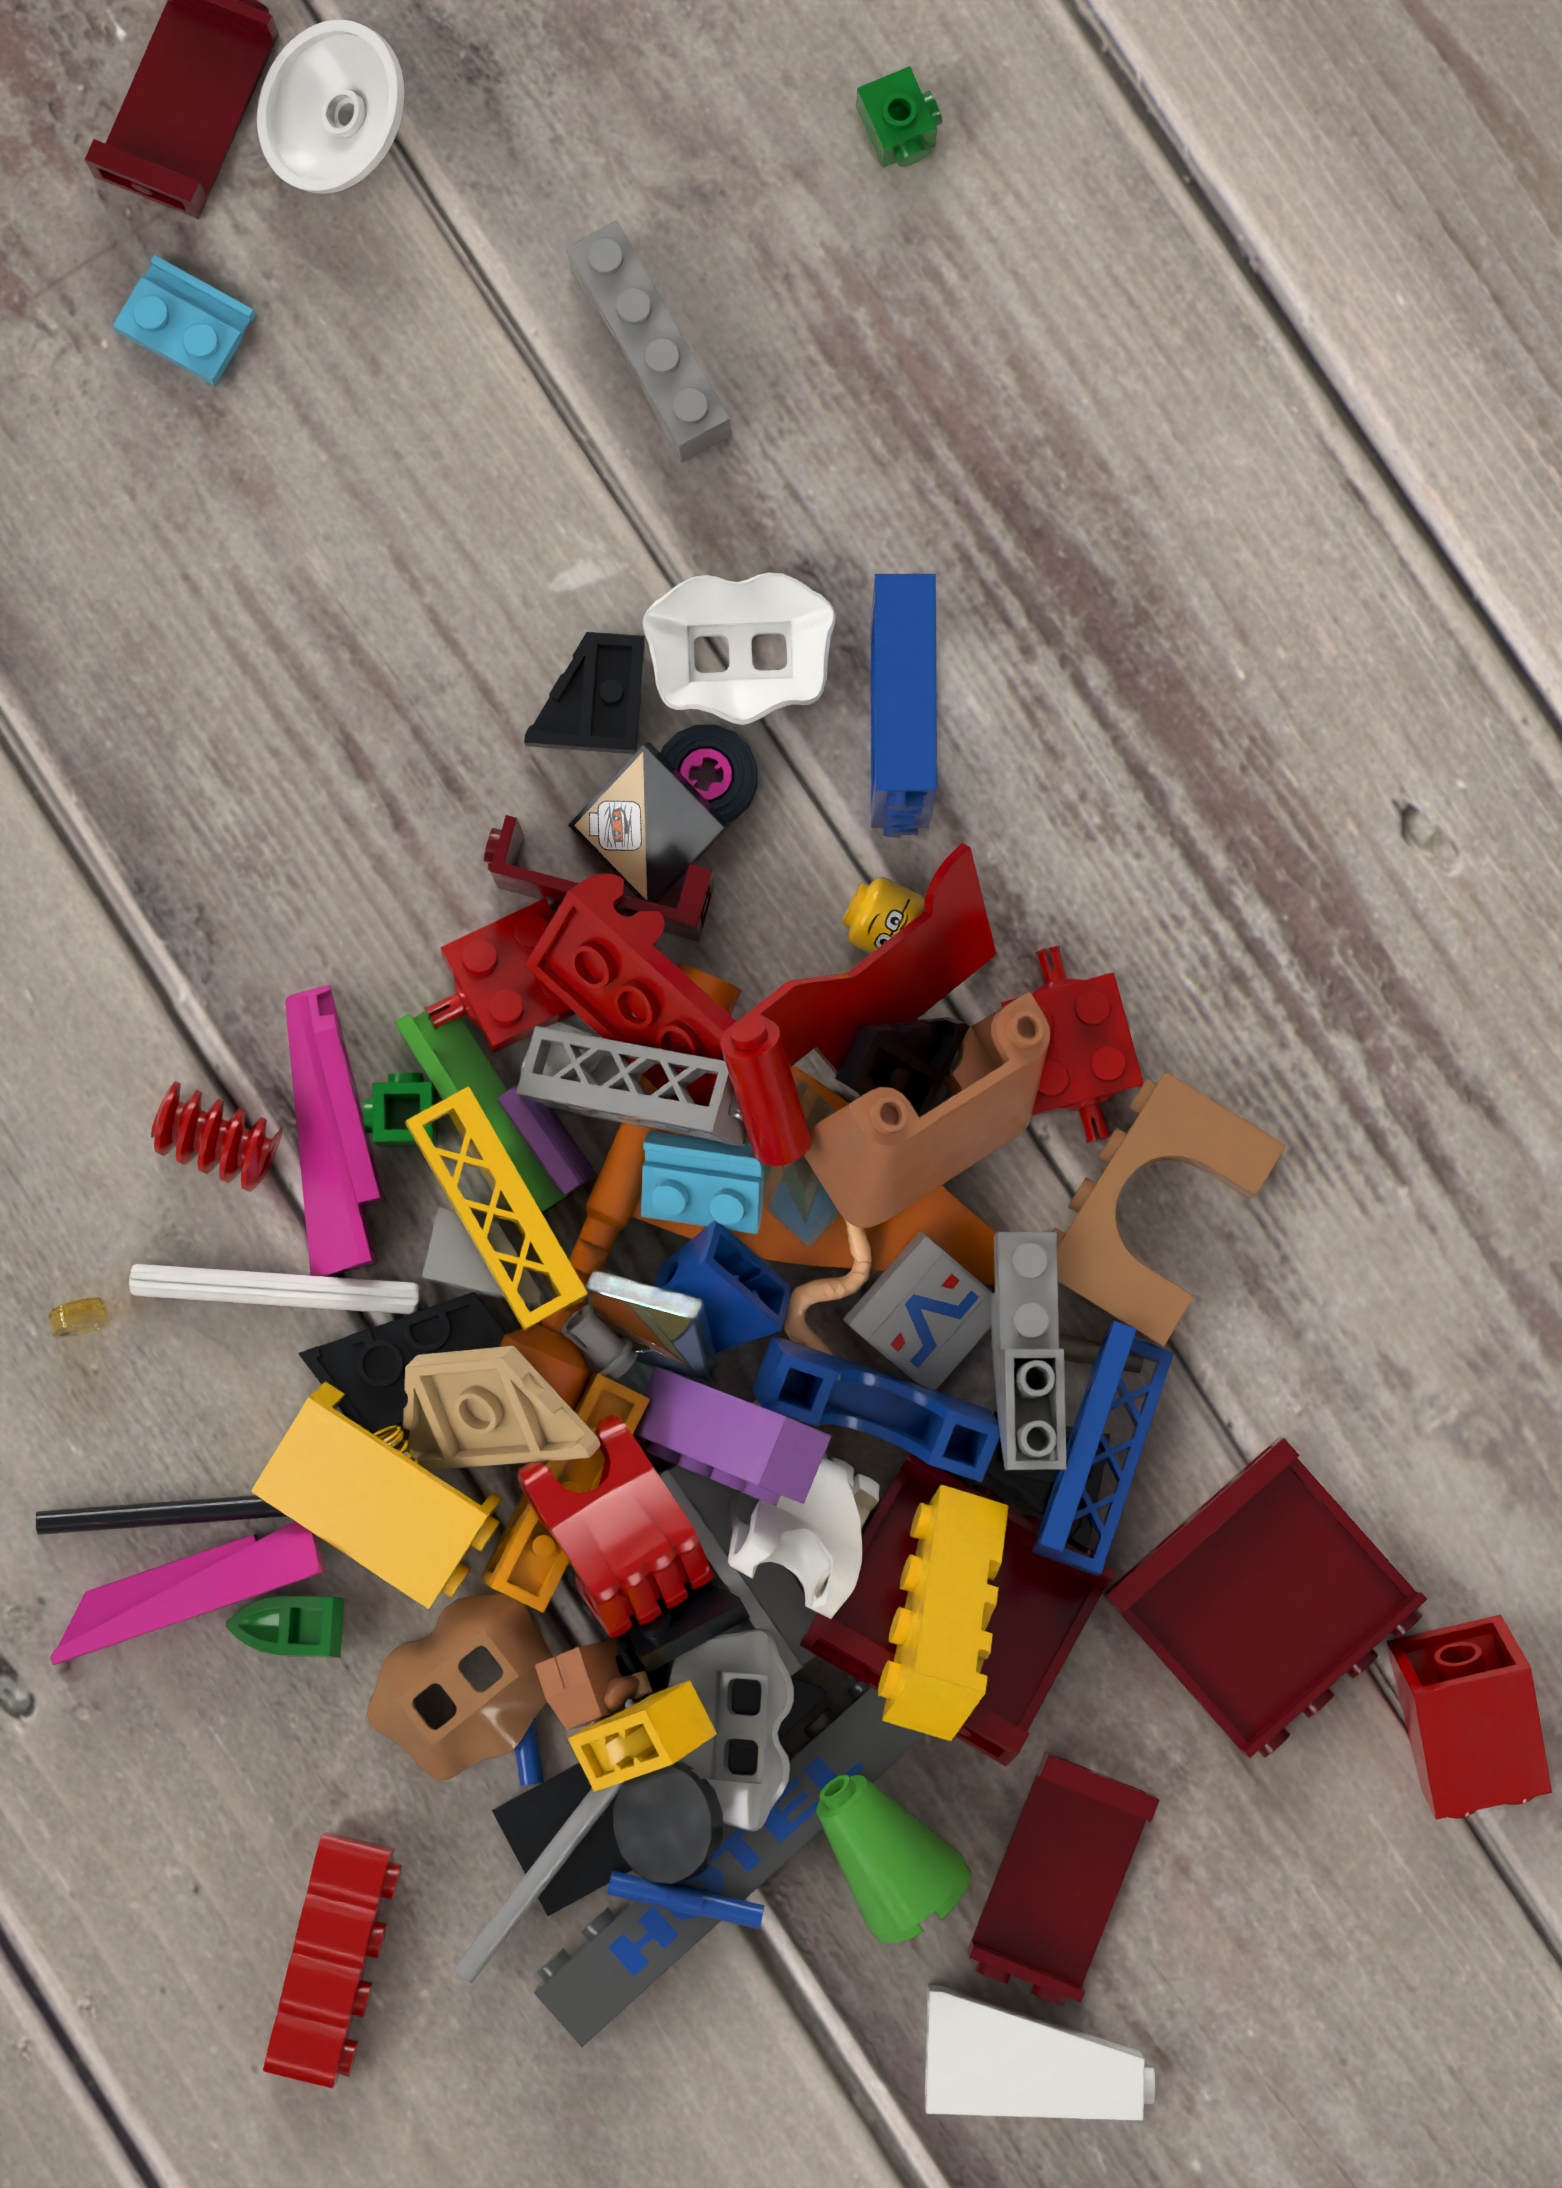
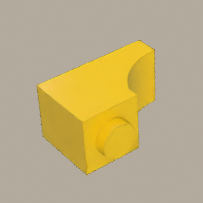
M689 1680L651 1694L621 1712L582 1728L567 1739L594 1792L673 1765L717 1735V1732Z

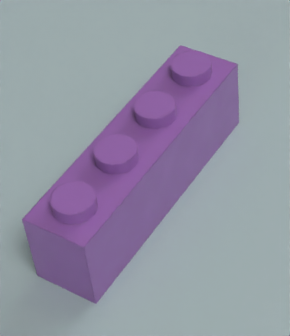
M655 1366L643 1395L649 1398L650 1401L633 1433L650 1440L646 1452L777 1506L781 1495L802 1504L805 1503L831 1435Z

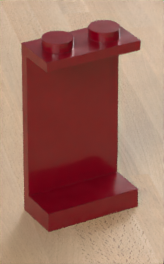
M168 0L106 143L93 139L84 159L93 176L199 219L279 33L273 16L269 14V9L257 0Z
M505 815L502 830L497 828L491 829L484 853V862L488 863V870L497 887L540 900L545 898L547 902L560 905L568 891L579 883L517 867L524 833L516 817ZM689 864L677 909L622 895L619 902L614 905V908L620 915L625 917H631L639 911H659L664 918V933L699 942L714 890L712 869Z
M1045 1751L967 1949L969 1958L978 1961L975 1971L1005 1984H1008L1011 1975L1033 1983L1030 1991L1031 1994L1059 2006H1064L1067 1998L1081 2003L1085 1994V1990L1082 1987L1140 1835L1146 1820L1152 1821L1160 1800L1153 1794Z

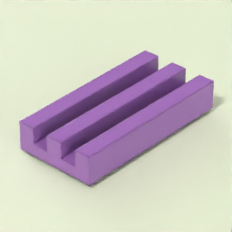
M518 1085L498 1097V1103L561 1194L566 1195L597 1175L553 1109L545 1108L516 1094Z

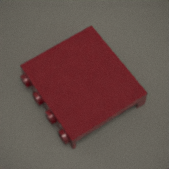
M1277 1438L1103 1593V1596L1238 1749L1249 1758L1257 1752L1265 1758L1282 1745L1290 1736L1285 1727L1301 1712L1310 1718L1321 1710L1335 1695L1329 1687L1346 1672L1351 1678H1354L1369 1667L1378 1657L1377 1652L1373 1648L1389 1633L1397 1639L1409 1631L1422 1618L1423 1615L1417 1608L1427 1600L1422 1592L1414 1590L1298 1459L1300 1455L1285 1438Z
M912 1453L908 1455L861 1535L862 1564L853 1592L832 1619L817 1612L799 1644L877 1691L885 1664L888 1660L894 1662L897 1644L889 1642V1633L897 1609L899 1607L905 1608L908 1591L900 1589V1580L908 1556L910 1554L916 1555L919 1539L912 1538L910 1532L919 1504H929L940 1485L1003 1503L1002 1499L990 1489L980 1485L970 1487L951 1475L952 1472L929 1465ZM1008 1509L1002 1563L994 1580L988 1579L987 1584L998 1587L996 1607L985 1630L986 1632L993 1633L991 1653L987 1659H984L980 1674L988 1676L986 1693L955 1735L956 1738L1004 1766H1007L1021 1751L1030 1734L1027 1731L1103 1590L1117 1573L1104 1564L1101 1575L1096 1576L1032 1553L1031 1551L1042 1520L1031 1515H1024L1022 1517ZM1066 1543L1064 1547L1092 1558L1094 1550L1082 1545H1075L1073 1547Z

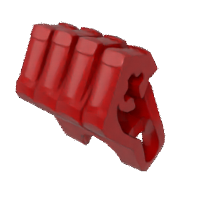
M611 1414L600 1420L595 1430V1435L601 1444L599 1448L605 1459L597 1489L584 1493L567 1490L554 1478L549 1468L540 1462H529L518 1469V1480L538 1520L546 1531L552 1534L578 1576L575 1577V1580L579 1587L578 1591L595 1618L612 1639L623 1635L632 1627L631 1620L629 1619L631 1615L637 1619L640 1625L649 1623L662 1613L656 1600L661 1599L668 1609L675 1607L688 1597L684 1583L688 1582L692 1589H696L708 1583L714 1575L692 1524L648 1460L629 1428L619 1417Z

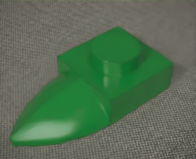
M274 1596L263 1598L237 1611L226 1621V1628L245 1645L260 1652L287 1657L341 1658L344 1598L333 1596Z

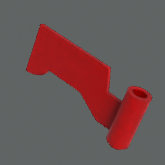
M963 843L960 844L940 865L925 895V911L853 969L841 974L795 979L786 982L736 1021L722 1035L720 1040L721 1050L753 1155L760 1163L769 1166L790 1164L804 1156L811 1146L810 1132L791 1071V1067L815 1049L831 1070L837 1074L860 1025L917 1020L997 955L970 846Z

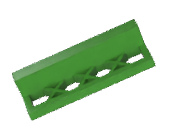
M425 1011L414 1018L408 1013L394 1022L443 1100L468 1086L470 1087L542 1214L573 1195L572 1191L566 1195L560 1193L498 1103V1097L508 1090L462 1017L439 1027L437 1030L432 1027Z

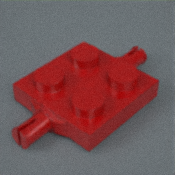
M545 898L440 947L441 956L454 979L455 994L433 1005L424 1007L426 1015L435 1030L466 1015L471 1022L480 1028L490 1049L495 1053L533 1035L535 1026L545 1028L576 1014L524 966L554 916Z
M1060 946L1049 947L1054 965L1053 971L1050 968L1046 950L1042 949L1035 952L1039 961L1045 985L1034 991L1032 996L1049 1024L1050 1041L1032 1116L1057 1109L1078 1110L1086 1143L1097 1141L1091 1121L1093 1118L1096 1122L1100 1140L1110 1138L1101 1104L1117 1093L1140 1088L1144 1084L1115 974L1112 972L1086 980L1067 979ZM1017 998L1001 1002L1002 1008Z

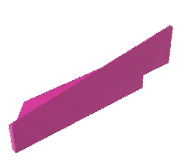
M330 985L292 994L285 1001L311 1276L324 1277L377 1264L363 1207L386 1201L369 1134L364 1132L363 1111Z
M294 1521L258 1540L257 1534H253L86 1591L57 1649L50 1656L52 1665L72 1660L328 1572L317 1536Z

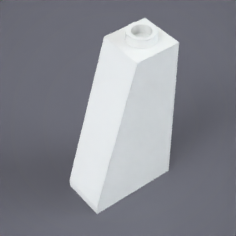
M928 1984L924 2102L926 2114L1143 2121L1144 2104H1154L1155 2071L1154 2068L1144 2067L1145 2059L1140 2051L942 1985Z

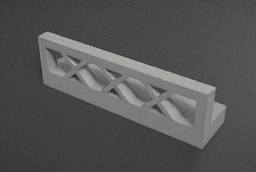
M535 1026L516 1094L548 1109L742 1147L746 1134L744 1122L728 1114L734 1089L725 1061ZM556 1044L564 1046L572 1063L553 1077L542 1075L550 1045ZM579 1049L588 1051L581 1055ZM607 1054L612 1055L620 1072L602 1086H598L595 1084L588 1068ZM627 1058L636 1059V1061L630 1064ZM656 1063L661 1064L669 1082L653 1094L645 1095L637 1077ZM676 1067L684 1068L686 1070L679 1074ZM705 1073L717 1075L709 1107L694 1104L686 1088ZM578 1076L581 1082L572 1080ZM627 1085L630 1092L621 1089ZM677 1095L679 1101L671 1100V1098Z
M675 1465L659 1475L695 1529L707 1559L728 1590L740 1597L751 1617L749 1620L754 1628L770 1631L775 1639L779 1655L790 1676L803 1668V1665L817 1656L799 1645L817 1612L805 1606V1593L785 1566L773 1562L760 1563L752 1579L729 1565L728 1557L733 1532L729 1514V1503L734 1489L679 1465Z

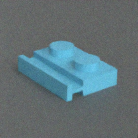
M154 255L150 261L151 266L144 278L141 277L114 322L113 328L122 336L207 383L216 386L242 342L243 334L250 322L253 323L256 318V313L254 309Z
M654 1131L648 1132L643 1142L645 1162L642 1169L641 1217L699 1226H708L713 1221H716L728 1230L757 1234L762 1223L764 1171L763 1164L754 1157L750 1145H742L741 1147L695 1137Z

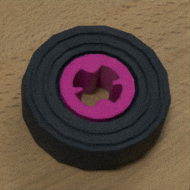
M694 725L677 732L662 747L660 753L695 789L698 787L697 779L690 781L691 771H701L704 762L716 764L714 767L715 774L723 773L721 783L712 782L709 786V791L696 790L728 823L735 821L750 807L757 790L758 767L750 747L735 732L719 725Z

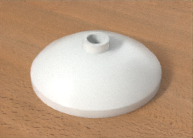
M330 20L307 28L283 48L267 73L261 89L257 110V129L263 154L270 167L281 179L306 192L316 194L335 193L360 182L378 166L396 137L404 107L403 75L399 61L390 45L377 32L362 24L349 20Z

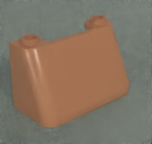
M1030 991L968 1029L958 1050L956 1067L944 1078V1082L953 1094V1097L920 1118L902 1093L893 1088L879 1087L867 1092L808 1128L811 1136V1146L804 1157L837 1210L848 1223L858 1228H871L883 1223L1019 1136L1028 1127L1050 1041L1049 1024Z

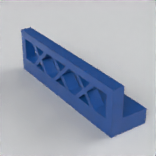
M1116 1321L1104 1332L1066 1446V1470H1058L1031 1551L1032 1553L1096 1576L1102 1573L1174 1354L1171 1351L1135 1339L1134 1336L1137 1329ZM1129 1353L1156 1363L1150 1383L1129 1393L1121 1377ZM1117 1390L1120 1398L1113 1401ZM1145 1395L1139 1413L1133 1400ZM1124 1405L1135 1429L1130 1440L1111 1448L1103 1433L1109 1411ZM1099 1445L1102 1453L1095 1456L1097 1447ZM1127 1450L1121 1468L1115 1455ZM1106 1460L1117 1483L1113 1495L1093 1504L1085 1489V1484L1091 1466ZM1081 1501L1084 1508L1077 1511L1079 1502ZM1109 1505L1104 1523H1102L1096 1510ZM1088 1515L1098 1535V1541L1092 1558L1064 1548L1073 1521Z

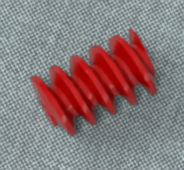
M174 1081L166 1092L152 1125L151 1137L155 1136V1152L165 1156L176 1146V1160L184 1165L190 1163L198 1154L197 1165L199 1171L208 1174L220 1163V1180L230 1183L241 1172V1188L248 1192L253 1191L270 1169L280 1144L283 1127L271 1139L267 1138V1119L261 1117L248 1130L244 1128L245 1110L241 1108L228 1121L224 1120V1101L219 1099L205 1112L201 1110L202 1092L198 1090L185 1103L181 1102V1083Z

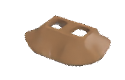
M502 1593L468 1596L457 1599L444 1608L439 1615L435 1629L429 1636L401 1644L386 1657L368 1706V1721L373 1728L393 1739L427 1774L438 1780L451 1779L480 1761L505 1755L515 1749L527 1732L533 1719L547 1703L535 1665L554 1656L547 1647L524 1603ZM480 1646L488 1649L503 1671L501 1678L484 1692L477 1691L460 1668L462 1660ZM435 1683L442 1686L457 1708L456 1714L439 1729L431 1728L415 1707V1699Z

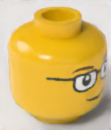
M878 877L869 886L862 882L859 884L841 924L849 928L847 934L850 944L871 954L925 911V900L919 893L885 877Z

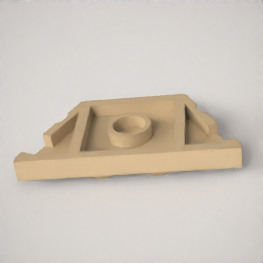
M514 1346L417 1355L405 1367L404 1390L408 1396V1403L403 1412V1428L410 1430L409 1448L413 1449L412 1457L418 1458V1464L426 1470L590 1458L601 1446L598 1437ZM405 1452L404 1455L408 1456L409 1452Z

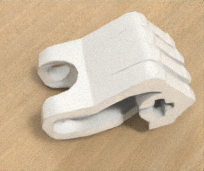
M824 1453L804 1504L781 1495L777 1506L735 1489L729 1503V1514L733 1531L728 1557L729 1565L752 1579L760 1563L773 1562L785 1566L798 1577L803 1585L805 1606L832 1619L856 1586L862 1564L861 1528L870 1511L879 1502L880 1485L864 1475L857 1474V1476L853 1477L854 1468L851 1465L834 1457L829 1460L827 1459V1454Z

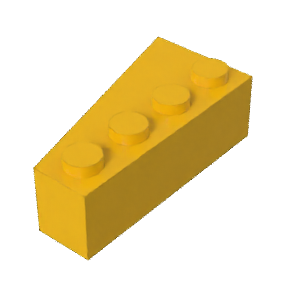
M940 1485L929 1504H919L910 1532L912 1538L919 1539L916 1555L910 1554L908 1556L900 1580V1589L908 1591L905 1608L899 1607L897 1609L889 1633V1642L897 1644L894 1662L888 1660L885 1664L878 1687V1696L886 1698L882 1721L952 1741L985 1695L988 1676L980 1674L984 1659H987L991 1653L993 1633L986 1632L985 1630L996 1607L998 1587L987 1584L988 1579L994 1580L1002 1563L1009 1505L944 1485Z

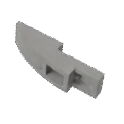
M997 1232L994 1234L995 1293L991 1295V1328L996 1404L1005 1470H1066L1064 1349H1059L1057 1232Z

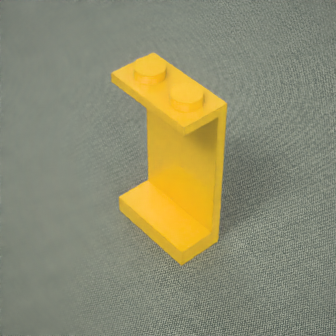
M325 1381L308 1397L251 1492L427 1609L431 1608L442 1593L452 1598L471 1570V1568L462 1563L472 1547L481 1552L498 1528L500 1521L492 1517L503 1498L492 1492L485 1502L479 1505L338 1412L336 1409L345 1394Z

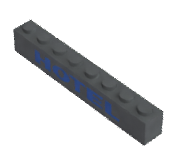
M857 1680L847 1690L854 1699L837 1715L828 1707L803 1730L810 1739L793 1755L786 1747L783 1748L788 1755L790 1763L789 1780L783 1794L770 1810L763 1827L751 1832L723 1823V1838L719 1850L713 1851L712 1857L707 1863L711 1864L702 1874L675 1884L745 1900L823 1829L816 1809L821 1800L819 1797L820 1792L827 1783L841 1775H848L849 1777L862 1775L874 1783L926 1734L882 1721L886 1698L878 1696L877 1690ZM634 1900L630 1901L616 1915L609 1908H606L582 1930V1934L588 1940L570 1956L562 1948L537 1971L543 1981L537 1986L534 1994L576 2042L583 2047L722 1920L694 1916Z

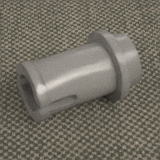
M588 1305L576 1310L562 1327L561 1334L569 1338L596 1364L595 1372L603 1376L608 1375L612 1380L624 1375L637 1358V1353L632 1350L633 1341L628 1337L620 1338Z

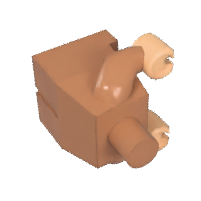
M615 1639L580 1646L535 1665L545 1699L566 1730L583 1726L587 1727L626 1709L625 1702L628 1698L634 1700L652 1693L646 1671L622 1677L616 1661V1656L620 1654Z

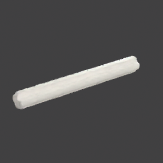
M147 1264L133 1265L129 1276L130 1293L145 1297L395 1314L419 1311L421 1301L420 1286L412 1282Z

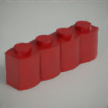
M329 1832L321 1835L266 2053L263 2072L332 2089L338 2081L339 2074L350 2076L358 2048V2041L348 2039L354 2016L364 2018L373 1982L363 1980L368 1956L379 1958L387 1930V1923L377 1921L383 1898L394 1899L402 1868L401 1864L392 1863L395 1848Z

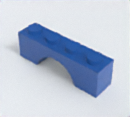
M772 1335L752 1387V1391L760 1406L816 1427L822 1424H832L870 1434L912 1453L929 1465L979 1482L983 1481L1000 1438L998 1420L988 1408Z

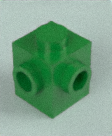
M910 66L857 88L856 107L883 168L896 162L900 167L909 166L921 161L930 154L929 149L936 145L937 125L942 124V117L931 91L921 92Z
M406 1072L388 1074V1082L372 1083V1098H364L363 1103L365 1134L373 1133V1142L379 1147H418L405 1122L438 1103V1091L432 1081L423 1082L422 1073ZM437 1119L424 1126L434 1146H438Z

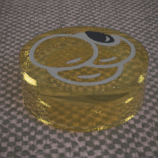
M86 1298L72 1301L52 1309L50 1314H48L52 1335L56 1338L72 1337L95 1331L111 1322L106 1301L101 1298Z

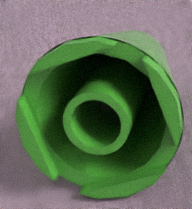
M841 1775L825 1785L820 1792L819 1797L821 1800L818 1803L816 1813L868 1930L881 1943L895 1944L912 1939L925 1932L919 1925V1922L930 1916L933 1912L940 1919L951 1912L965 1894L971 1880V1870L965 1864L966 1860L962 1853L862 1775L850 1777L848 1775Z

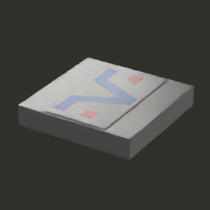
M920 1230L843 1320L918 1385L936 1391L990 1329L991 1295L993 1293Z

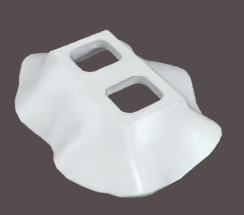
M768 572L740 582L727 581L710 575L691 577L656 600L646 611L643 618V630L649 643L655 682L664 704L671 709H698L740 725L753 723L772 711L788 705L812 704L822 695L827 680L830 640L836 614L830 602L821 594L811 590L797 579L783 573ZM780 634L785 637L787 664L783 669L760 671L754 668L752 663V640L755 636ZM722 636L726 638L729 643L728 669L724 672L701 673L697 671L694 656L695 641L700 637Z

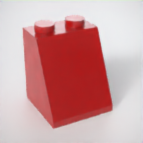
M1501 1614L1386 1641L1421 1789L1436 1820L1446 1817L1453 1819L1465 1818L1474 1814L1476 1810L1502 1804L1520 1805L1531 1801L1536 1796L1552 1793L1532 1669Z

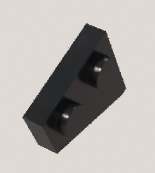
M950 1017L860 1025L835 1079L861 1095L879 1087L893 1088L907 1098L920 1118L929 1111L970 1026Z

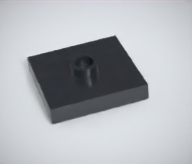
M580 1763L569 1767L492 1810L525 1874L592 1788ZM617 1795L539 1895L538 1899L547 1916L608 1884L612 1870L621 1873H628L633 1870L621 1855L613 1832V1807Z

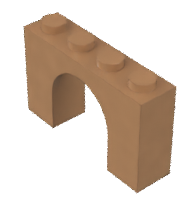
M1166 1071L1157 1083L1146 1078L1129 1106L1131 1110L1138 1113L1126 1133L1116 1127L1098 1158L1107 1163L1096 1183L1085 1178L1075 1193L1068 1208L1077 1214L1065 1233L1056 1227L1052 1231L1057 1232L1058 1287L1113 1321L1137 1329L1136 1335L1159 1348L1165 1346L1195 1296L1143 1265L1131 1255L1123 1244L1116 1223V1205L1123 1185L1132 1173L1147 1164L1157 1161L1174 1160L1191 1164L1246 1198L1252 1199L1261 1189L1287 1146Z

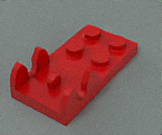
M597 874L571 888L524 966L603 1039L725 1061L720 1040L724 1032L736 1020L654 946L664 930L665 924L662 914L659 911H639L631 917L620 915L615 910L614 905L619 902L623 895L624 879L614 874ZM627 1058L630 1064L636 1061V1059ZM656 1063L642 1074L657 1089H660L669 1082L661 1064ZM676 1067L679 1074L686 1070L684 1068ZM705 1073L686 1087L694 1104L709 1107L717 1079L716 1074ZM677 1095L671 1098V1100L679 1101Z

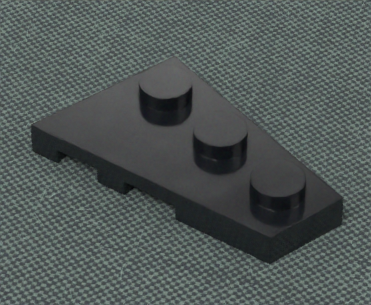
M472 1292L371 1329L359 1331L345 1338L307 1349L298 1354L321 1385L326 1381L345 1394L338 1405L343 1414L374 1434L386 1427L399 1426L403 1423V1412L408 1403V1396L404 1390L405 1367L417 1355L495 1348L500 1346L504 1335L507 1333L479 1296Z

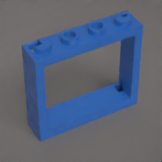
M875 574L870 622L871 828H883L884 836L900 838L901 835H918V828H929L937 792L936 574Z

